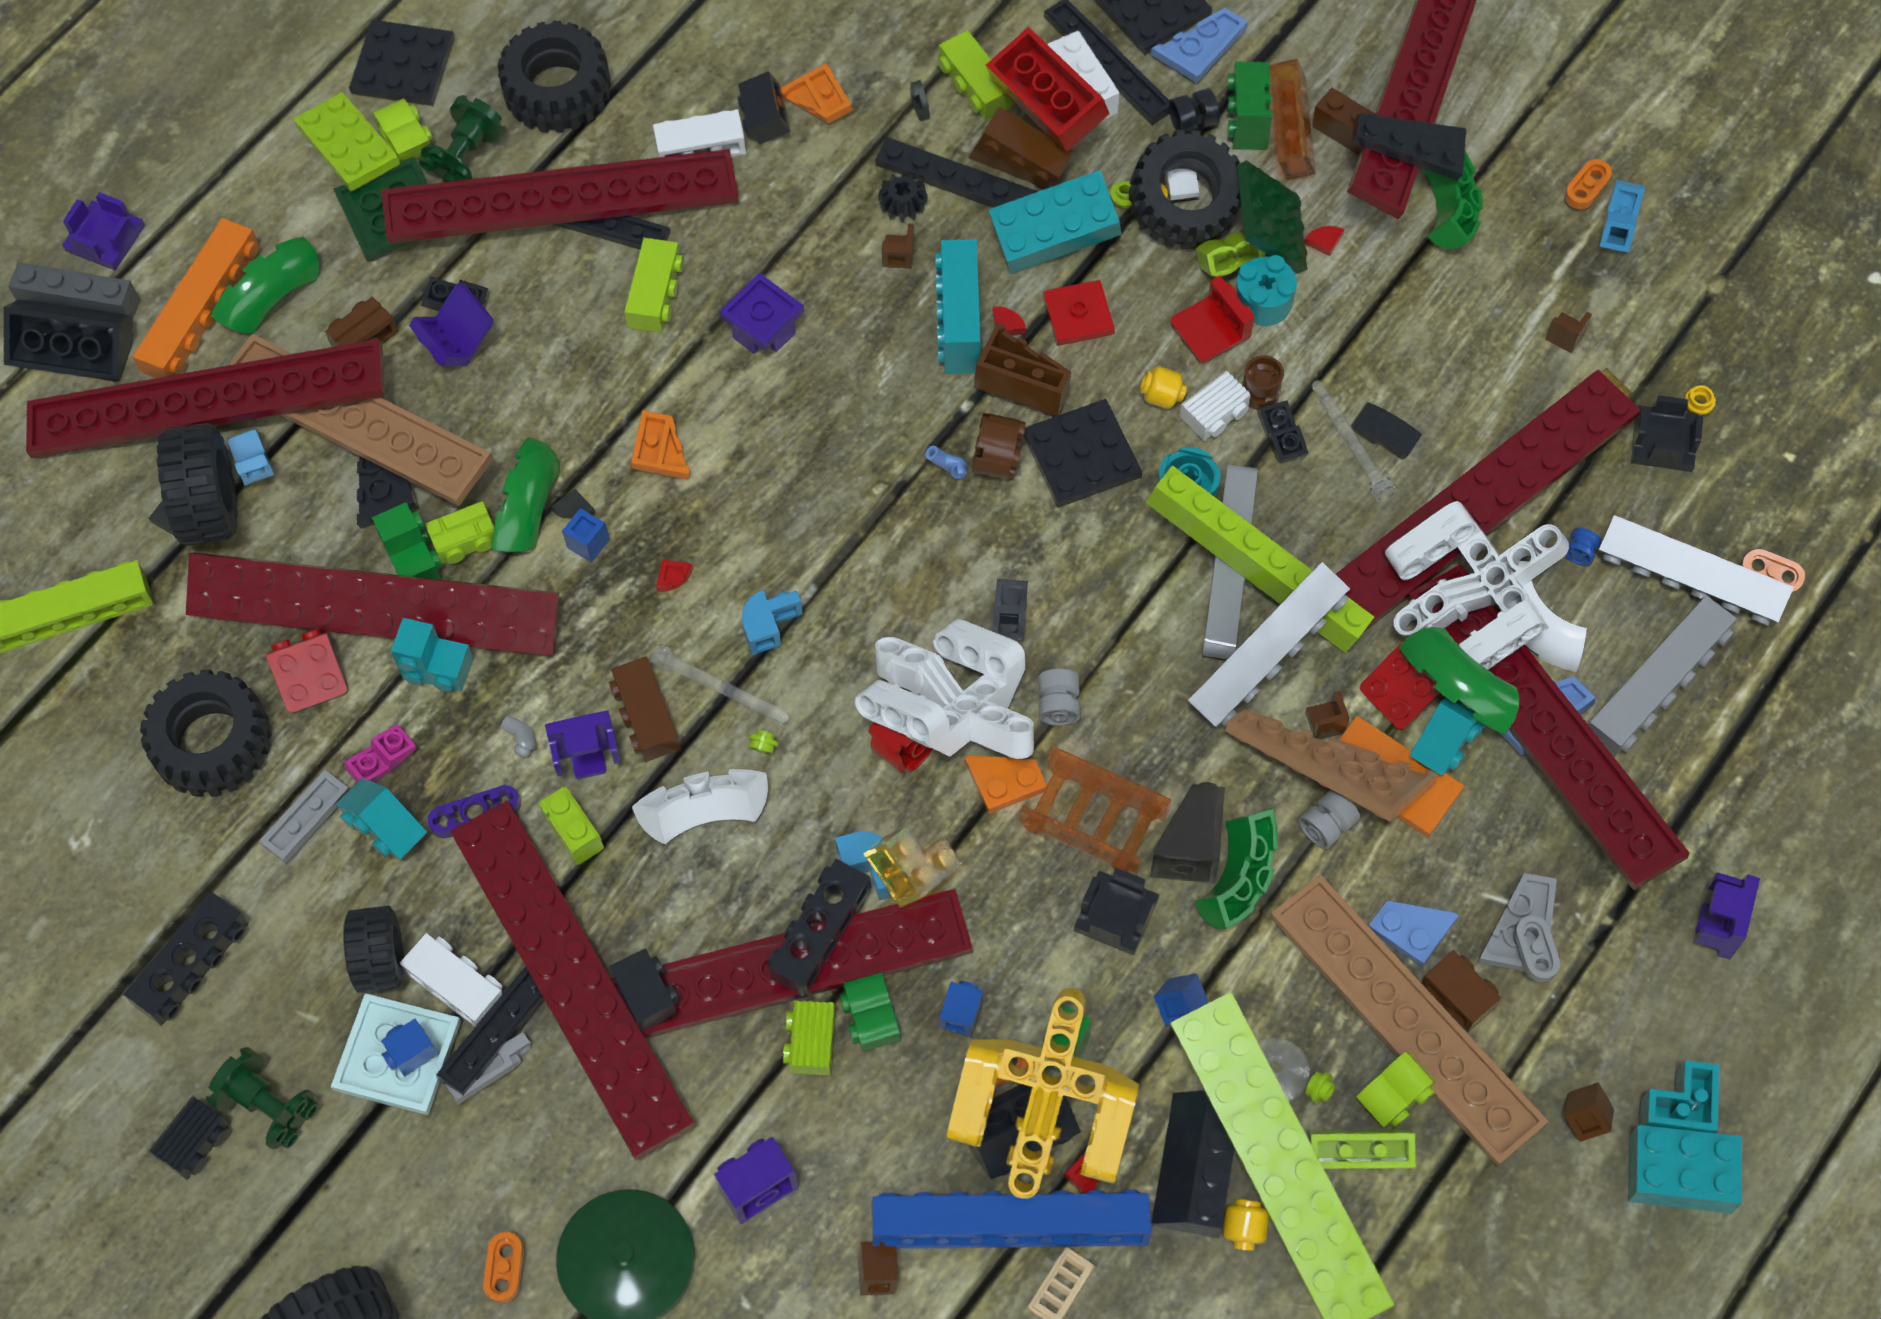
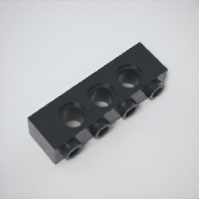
M838 859L834 860L831 867L826 866L822 870L818 878V884L820 885L814 894L809 893L801 907L803 911L797 922L793 920L789 924L784 938H786L780 949H774L767 962L772 980L804 997L871 889L869 875ZM831 894H839L843 897L838 903L826 901V898ZM815 921H822L826 924L820 931H814L809 928ZM800 948L809 951V954L801 959L792 956L793 952Z
M211 892L123 995L134 1007L162 1027L167 1020L175 1017L180 1009V1004L185 998L198 990L202 983V978L207 972L220 964L224 957V952L230 945L238 942L243 937L249 923L241 912ZM217 930L215 937L210 940H204L208 932ZM195 955V960L191 964L183 966V962L187 957ZM173 981V985L169 990L161 992V987L166 982Z

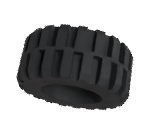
M544 21L537 23L536 27L530 28L528 26L522 29V34L519 36L517 34L509 40L510 46L506 45L503 48L497 68L505 104L517 121H523L524 125L531 129L538 127L541 132L549 133V130H555L556 133H562L564 129L572 128V130L580 128L581 123H589L594 119V113L599 114L605 107L604 102L609 99L611 80L605 51L602 49L599 40L592 36L591 32L585 28L579 30L578 25L570 22L565 25L562 24V21H552V24H545ZM565 67L578 72L570 81L559 86L545 87L532 82L539 73L550 68Z
M1181 129L1175 130L1172 137L1167 133L1159 136L1157 142H1151L1140 156L1130 180L1129 200L1133 201L1131 206L1133 216H1140L1138 224L1143 230L1149 228L1152 231L1150 237L1156 241L1161 237L1166 240L1165 245L1173 247L1175 243H1181L1182 249H1190L1193 243L1199 246L1210 239H1218L1223 231L1227 230L1232 224L1241 206L1237 165L1240 163L1239 159L1235 154L1229 155L1230 147L1225 142L1221 145L1215 142L1216 136L1208 134L1207 137L1201 136L1200 130L1192 129L1190 134H1185L1184 130ZM1183 168L1195 171L1204 177L1210 185L1213 194L1212 202L1207 207L1199 210L1179 208L1165 197L1160 185L1161 177L1166 172L1174 169Z
M209 423L166 429L158 438V479L165 506L164 510L175 539L186 546L229 540L236 533L238 525L237 496L228 450L225 447L223 436L220 435V430Z
M201 670L199 675H194L193 671L183 674V679L177 682L175 679H172L166 683L168 688L163 692L158 690L153 696L155 700L153 705L148 704L143 714L147 720H142L140 732L143 734L141 738L142 748L147 753V758L161 778L168 785L172 784L174 789L181 793L189 791L192 796L203 797L204 792H208L211 797L220 796L221 790L224 789L232 792L238 789L237 784L244 780L247 783L254 777L252 771L255 768L260 770L265 763L262 755L269 753L271 743L268 739L272 736L271 726L268 722L269 718L254 691L248 688L246 683L240 678H232L230 673L218 671L217 675H214L212 670ZM208 714H225L233 717L231 732L218 747L204 753H188L180 750V741L183 733L196 719Z
M357 1265L349 1269H338L331 1274L327 1273L311 1283L309 1281L302 1285L300 1289L283 1297L281 1302L275 1303L261 1319H399L400 1314L379 1273L368 1266L361 1267Z

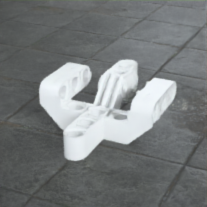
M1456 501L1446 505L1390 545L1385 552V556L1402 580H1409L1458 547L1475 573L1448 581L1446 579L1438 581L1436 586L1416 600H1411L1409 605L1396 614L1394 627L1400 635L1407 639L1411 634L1423 628L1439 627L1444 629L1458 618L1461 622L1465 620L1470 611L1497 604L1502 610L1496 614L1498 617L1479 631H1472L1470 633L1471 636L1459 644L1470 657L1488 670L1521 646L1527 644L1530 639L1536 637L1543 630L1549 628L1540 611L1522 586L1562 559L1569 550V542L1556 526L1547 524L1539 527L1500 555L1461 502ZM1550 538H1558L1554 546L1545 548V544ZM1488 550V554L1483 560L1476 561V557L1481 551ZM1531 556V560L1527 565L1519 566V562L1523 557ZM1505 574L1504 580L1500 584L1493 585V580L1497 575ZM1522 598V602L1510 608V604L1514 599ZM1444 602L1443 608L1439 612L1432 613V609L1437 603ZM1417 620L1416 628L1406 632L1407 625L1411 621Z
M956 619L939 631L932 641L939 655L895 637L881 638L875 643L876 673L889 683L877 680L855 697V707L863 717L902 733L906 737L949 757L970 740L1015 759L1027 758L1033 754L1034 722L1032 719L1008 709L1025 671V653L1018 642L967 621ZM941 656L981 672L984 675L963 691L945 667Z

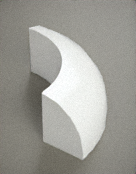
M1520 561L1519 566H1525L1529 562ZM1505 574L1497 575L1493 580V585L1500 584L1504 580ZM1530 580L1522 587L1540 611L1549 628L1530 639L1525 645L1537 653L1539 659L1561 669L1577 672L1583 653L1587 628L1571 624L1550 611L1537 595L1532 580ZM1522 598L1514 599L1510 604V608L1522 602ZM1496 604V608L1499 609L1500 612H1501L1502 610H1501L1500 607Z
M729 769V775L711 777L709 772L684 777L683 784L668 790L662 786L649 793L632 806L633 812L645 832L663 844L668 843L671 839L690 828L713 821L734 819L755 822L762 813L768 793L767 775L764 772L744 769Z

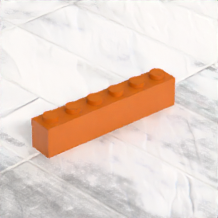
M221 218L132 356L141 373L154 378L182 373L189 355L197 349L203 333L214 322L210 315L219 298L229 284L233 287L243 277V269L258 253L259 243L253 229Z

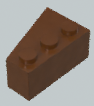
M999 106L979 137L968 159L1048 189L1053 187L1060 178L1074 151L1070 149L1066 153L1051 137Z
M998 322L976 363L974 388L1058 416L1068 397L1071 371L1043 352L1038 354L1029 348L1027 341L1021 337L1018 339L1014 338Z

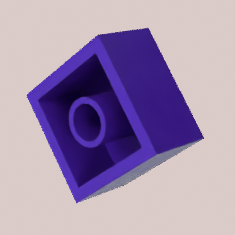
M773 1137L766 1141L764 1139L757 1140L747 1148L748 1153L737 1160L732 1157L718 1166V1172L714 1174L719 1192L740 1225L798 1189L795 1171Z

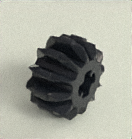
M903 171L901 177L891 174L890 181L883 180L881 189L878 192V200L880 201L882 212L888 213L890 220L898 216L903 223L905 217H909L914 221L916 213L923 214L926 202H928V194L926 193L924 182L918 181L916 174L907 177Z

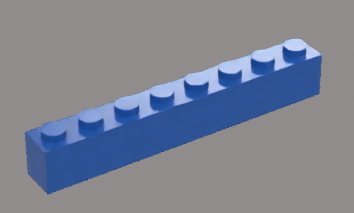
M1100 1190L1088 1191L1085 1194L1055 1191L1051 1194H1035L1027 1199L1018 1198L1015 1195H1002V1193L996 1191L986 1192L982 1195L952 1192L948 1195L934 1196L929 1192H919L914 1194V1196H899L897 1193L887 1192L879 1196H872L873 1246H879L880 1242H884L886 1246H896V1249L1148 1246L1151 1236L1149 1193H1139L1136 1190H1125L1119 1194H1105V1192Z

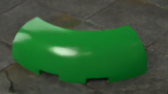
M1466 151L1463 175L1458 181L1421 168L1432 186L1437 203V220L1433 230L1427 237L1434 244L1444 249H1456L1468 243L1478 231L1481 223L1478 221L1479 211L1483 209L1482 191L1480 188H1476L1472 176L1476 171Z
M298 237L277 244L276 251L265 258L259 255L243 269L245 275L234 288L230 284L228 285L210 316L223 326L234 331L255 334L265 315L281 298L303 284L317 281L319 260L315 248L305 237Z
M528 437L516 453V459L520 460L516 463L514 470L509 469L502 492L507 495V499L504 500L501 511H497L491 548L493 550L523 552L536 548L544 505L550 488L560 473L559 460L555 452L545 442Z
M1439 627L1423 628L1411 634L1399 646L1402 653L1419 673L1424 671L1429 678L1437 682L1434 688L1454 704L1459 699L1463 706L1473 712V718L1504 735L1513 724L1519 709L1517 688L1495 676L1476 662L1453 640L1446 629Z
M1273 808L1225 821L1229 847L1224 871L1213 889L1194 901L1199 914L1213 928L1226 929L1242 921L1255 909L1253 906L1257 903L1260 896L1267 892L1275 871L1272 869L1274 850H1278V832Z

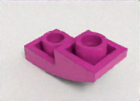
M396 724L372 738L370 747L344 762V769L356 783L362 778L377 782L416 750V745L402 728Z

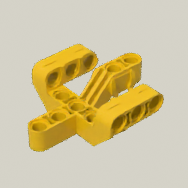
M1065 988L1058 993L1053 1005L1043 1048L1010 1039L971 1040L965 1058L946 1139L980 1147L997 1078L1033 1087L1025 1118L1019 1116L1017 1118L1016 1128L1019 1130L1016 1146L1011 1145L1006 1162L1012 1166L1009 1188L1018 1198L1027 1199L1033 1197L1039 1189L1042 1175H1050L1054 1157L1049 1154L1053 1140L1058 1139L1061 1128L1056 1127L1055 1124L1063 1095L1098 1104L1080 1174L1114 1184L1139 1084L1108 1065L1073 1056L1086 1006L1084 995L1075 988ZM1064 1001H1072L1077 1005L1078 1010L1074 1013H1067L1063 1011L1060 1004ZM1057 1033H1063L1069 1038L1070 1042L1066 1045H1058L1053 1041L1052 1036ZM1022 1057L1027 1061L1028 1066L1023 1069L1017 1068L1012 1064L1011 1059ZM1050 1065L1056 1066L1061 1070L1062 1074L1058 1077H1050L1045 1073L1044 1068ZM1083 1074L1089 1075L1095 1080V1083L1091 1086H1084L1080 1084L1077 1078ZM1031 1140L1039 1142L1042 1149L1037 1152L1031 1151L1026 1147L1025 1143ZM1028 1173L1033 1177L1034 1181L1029 1184L1023 1183L1018 1179L1017 1175Z

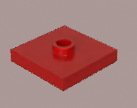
M1101 280L1043 291L1044 303L1057 346L1115 334V327Z

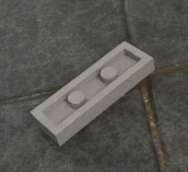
M324 770L259 840L260 844L286 864L337 808L336 804L350 791L349 788Z

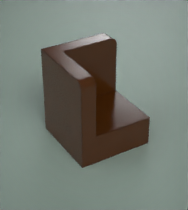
M908 224L907 236L890 234L885 236V241L882 243L883 267L912 269L915 241L914 224Z
M1561 312L1558 318L1554 317L1545 340L1572 354L1586 333L1592 314L1586 312L1581 321H1578Z
M1340 691L1333 692L1331 702L1307 707L1305 711L1310 729L1313 732L1312 735L1319 740L1344 734L1350 719Z
M1599 1082L1568 1093L1564 1116L1579 1142L1611 1132L1614 1108Z
M861 1242L857 1256L860 1296L894 1295L899 1280L896 1246H886L884 1242H880L879 1246H873L872 1242Z

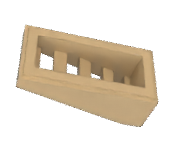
M1066 1247L1030 1302L1027 1310L1040 1319H1063L1093 1274L1095 1266ZM1066 1263L1081 1271L1080 1277L1064 1267ZM1058 1275L1074 1284L1072 1290L1056 1279ZM1050 1287L1066 1296L1065 1301L1063 1302L1048 1292ZM1043 1298L1059 1308L1057 1314L1040 1304Z

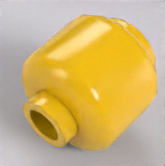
M1155 366L1151 371L1147 370L1140 385V393L1143 394L1145 402L1165 409H1171L1176 402L1181 403L1187 386L1183 385L1181 373L1161 366Z
M1235 1199L1234 1204H1230L1225 1208L1223 1236L1227 1240L1234 1241L1233 1248L1254 1251L1255 1244H1262L1267 1241L1269 1215L1266 1209L1262 1208V1202Z

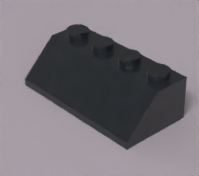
M18 299L3 307L4 365L113 381L121 380L133 344V315Z
M1204 1090L1173 1093L1151 1226L1219 1239L1223 1225L1234 1147Z

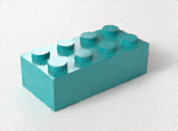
M1100 170L989 209L991 222L1010 274L1121 235L1120 222Z
M977 239L941 240V252H935L938 363H944L945 374L975 373L976 363L980 357Z

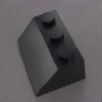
M1019 1084L993 1098L980 1147L969 1145L979 1165L991 1180L1008 1174L1012 1169V1166L1006 1162L1011 1145L1016 1146L1019 1134L1016 1122L1018 1116L1025 1118L1033 1088L1031 1086ZM1064 1095L1055 1124L1056 1127L1061 1128L1059 1138L1053 1140L1052 1147L1068 1142L1071 1137L1081 1132L1069 1101ZM1031 1140L1025 1143L1026 1147L1031 1151L1037 1152L1042 1149L1039 1142Z

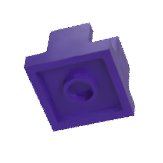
M100 192L96 196L98 202L92 200L88 207H86L84 201L77 199L63 220L69 232L68 237L62 244L65 252L116 271L145 227L143 220L130 215L123 201Z
M759 272L719 313L720 318L731 326L733 338L753 354L759 350L758 346L765 351L770 345L772 350L778 352L795 335V320L804 312V305Z
M608 710L545 724L557 776L564 775L561 759L571 758L576 779L605 774L607 770L603 751L606 749H610L614 764L621 763L616 734Z
M1716 873L1710 881L1708 888L1714 891L1711 904L1704 902L1700 909L1695 932L1698 934L1695 942L1717 949V956L1730 960L1747 937L1760 878L1747 874L1744 879H1738L1722 873Z

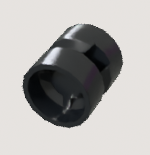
M1210 88L1193 92L1191 98L1183 95L1169 100V113L1175 130L1183 129L1185 134H1188L1192 129L1197 130V126L1204 129L1218 125L1220 122L1218 103Z

